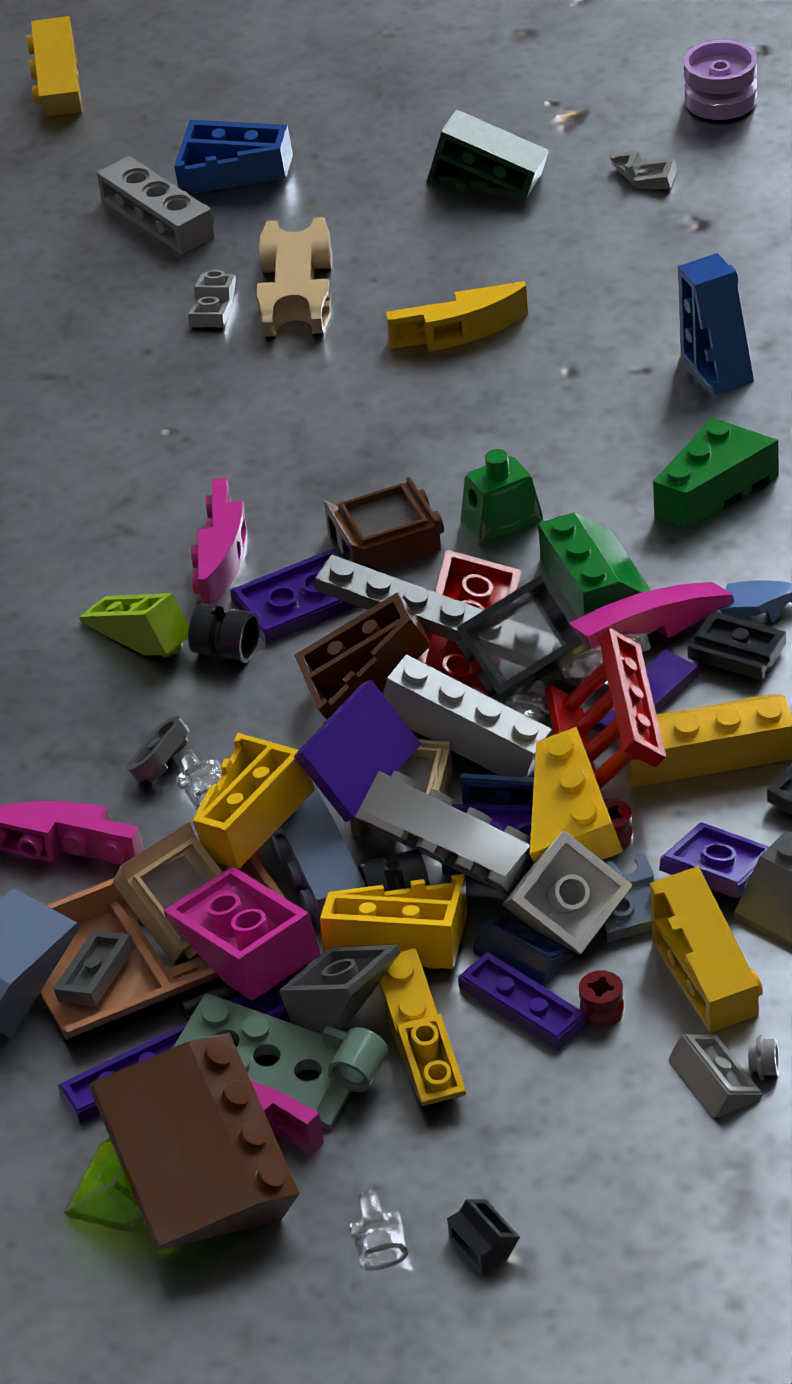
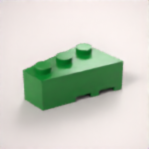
M711 417L653 481L654 517L688 529L723 509L724 501L738 493L743 497L752 492V485L765 477L769 481L779 476L778 439Z

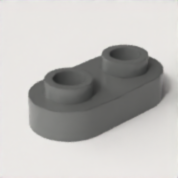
M174 716L158 726L128 762L126 768L136 781L147 780L152 782L158 779L167 770L168 766L165 763L169 758L187 745L188 739L186 737L190 729L180 716Z

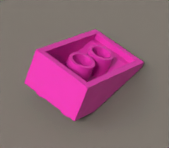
M233 866L163 910L169 922L228 986L251 1001L267 993L272 987L293 973L300 971L305 965L321 955L309 913Z

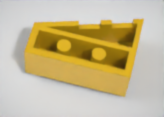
M577 727L536 742L530 856L533 863L538 860L563 830L601 860L623 852Z
M237 733L233 741L235 749L230 758H224L220 766L222 775L216 785H210L193 818V823L200 843L216 863L240 869L315 791L312 779L294 758V755L299 751L298 749Z
M465 874L451 875L452 883L425 886V880L421 879L411 881V888L385 892L383 885L328 892L320 916L323 953L329 947L398 945L400 952L416 948L422 967L454 969L467 919Z

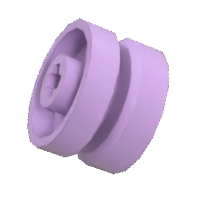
M712 40L691 48L684 56L685 105L689 111L699 117L712 120H728L743 116L751 111L757 104V54L754 50L741 42L731 40Z

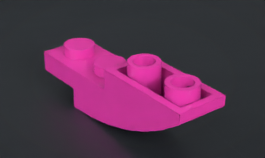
M227 478L212 479V495H205L207 518L213 519L206 520V529H197L198 545L191 546L193 569L198 568V570L191 571L193 594L200 593L202 603L212 605L223 596L233 582L242 563L247 541L243 500L230 502Z
M35 801L0 805V851L55 863L62 851L76 856H84L122 865L143 851L139 827L110 821L108 808L104 806L65 801Z

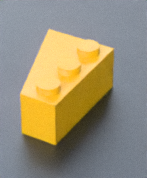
M70 16L31 21L32 34L26 36L29 55L35 54V59L29 60L32 80L37 79L38 82L37 85H32L34 104H41L43 117L82 112L78 81L79 72L76 64L78 59Z
M699 866L651 882L653 945L708 1031L712 1033L759 1016V996L763 994L760 978L755 970L750 969Z

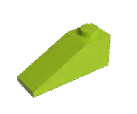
M172 593L105 596L79 616L82 624L142 655L169 657L183 648L182 642L188 638L189 623Z

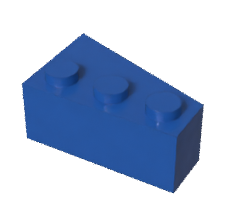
M189 120L174 165L179 189L186 191L188 194H195L286 178L293 156L288 125Z
M718 253L678 266L681 356L714 394L754 381L737 286L738 275L732 265H728Z

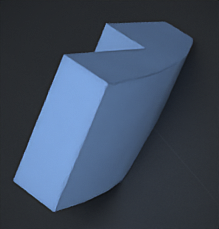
M770 580L728 583L725 590L733 594L735 601L721 608L720 611L722 614L739 619L766 613L769 620L773 623L781 617L779 614L780 609L787 603L792 602V583Z

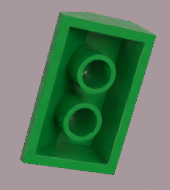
M575 512L538 523L540 559L578 618L610 603L642 592L651 591L611 530Z

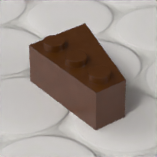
M397 592L294 656L318 711L328 720L362 683L370 679L383 694L388 676L404 656L408 655L417 660L431 644L418 617Z

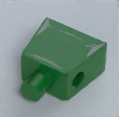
M502 449L488 451L485 455L486 465L468 472L464 478L460 522L462 527L478 545L543 520V514L530 473L515 457L508 456V453Z

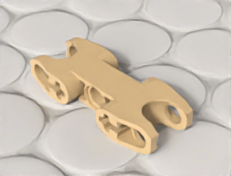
M325 217L313 218L308 228L297 232L281 229L278 225V220L266 221L264 229L260 234V266L262 273L275 272V282L257 283L256 296L264 337L276 336L281 325L295 320L310 324L313 334L324 333L331 317L329 279H314L315 270L332 269L330 231L326 225Z

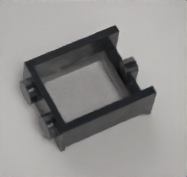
M540 575L456 627L463 639L456 642L469 663L475 659L478 661L484 672L477 677L489 696L491 697L498 693L503 703L574 657L587 653L580 637L574 632Z

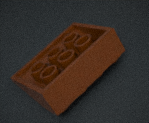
M230 1033L185 1042L90 1084L89 1088L156 1251L281 1221L300 1194Z

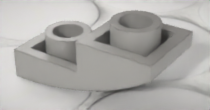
M211 270L200 275L194 286L195 301L188 313L189 327L225 326L232 305L236 274H225L221 270Z

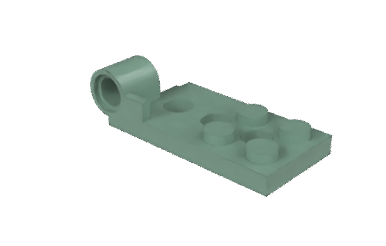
M205 993L173 1046L174 1048L188 1041L230 1033L233 1041L238 1044L236 1049L250 1080L282 1092L319 1112L321 1127L328 1130L332 1129L351 1092H365L369 1089L389 1051L386 1042L379 1035L365 1028H352L347 1033L326 1025L323 1034L208 993ZM263 1055H273L279 1059L272 1066H261L256 1063V1060ZM307 1069L315 1070L320 1074L313 1081H302L296 1077L298 1073Z

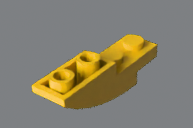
M521 281L454 292L455 301L387 311L386 321L390 348L395 349L426 344L428 352L466 344L496 333L528 315L526 283Z
M417 949L401 951L379 982V986L386 1005V1015L413 1089L422 1106L466 1095V1088L441 1013H437Z

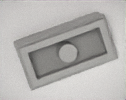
M682 1034L669 1056V1062L711 1117H723L761 1099L763 1095L761 1090L717 1035Z

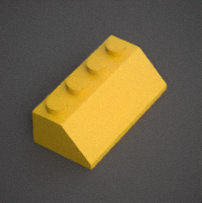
M774 693L656 714L666 758L656 768L640 759H633L625 766L630 787L635 788L792 760V714L785 695ZM619 737V738L617 739V743H618V746H619V749H620V748H621V738Z

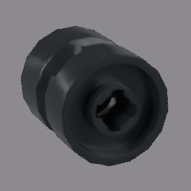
M201 602L197 605L190 620L188 630L189 648L193 653L214 657L220 652L224 659L247 663L254 655L258 644L260 631L259 617L254 612L233 608L227 611L225 607Z
M418 848L394 854L391 862H387L381 857L358 863V869L366 887L383 885L384 892L411 888V881L421 879L425 880V886H430L424 860ZM393 877L396 888L389 889L386 879Z

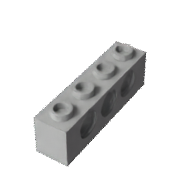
M127 156L97 172L101 201L181 255L215 238L213 228L214 215L206 204H202L186 191H182L166 178L159 176L134 158Z

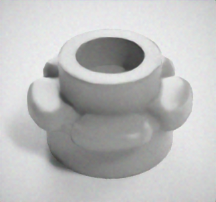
M763 1035L758 1036L756 1044L748 1045L749 1071L758 1072L761 1081H765V1076L779 1075L777 1039H764Z

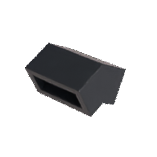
M466 1199L460 1211L447 1218L449 1237L482 1274L507 1261L520 1239V1235L487 1199Z

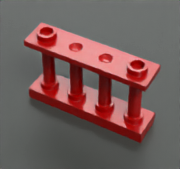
M608 628L599 637L603 663L574 691L567 694L551 684L545 689L554 735L577 727L600 790L633 759H640L656 768L666 758L641 646L611 628ZM608 681L609 690L584 713L582 705ZM614 709L615 719L593 740L589 741L588 732ZM620 737L621 748L596 770L594 761Z

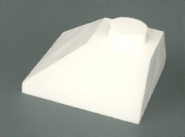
M563 830L526 872L502 905L536 932L577 954H581L633 884Z

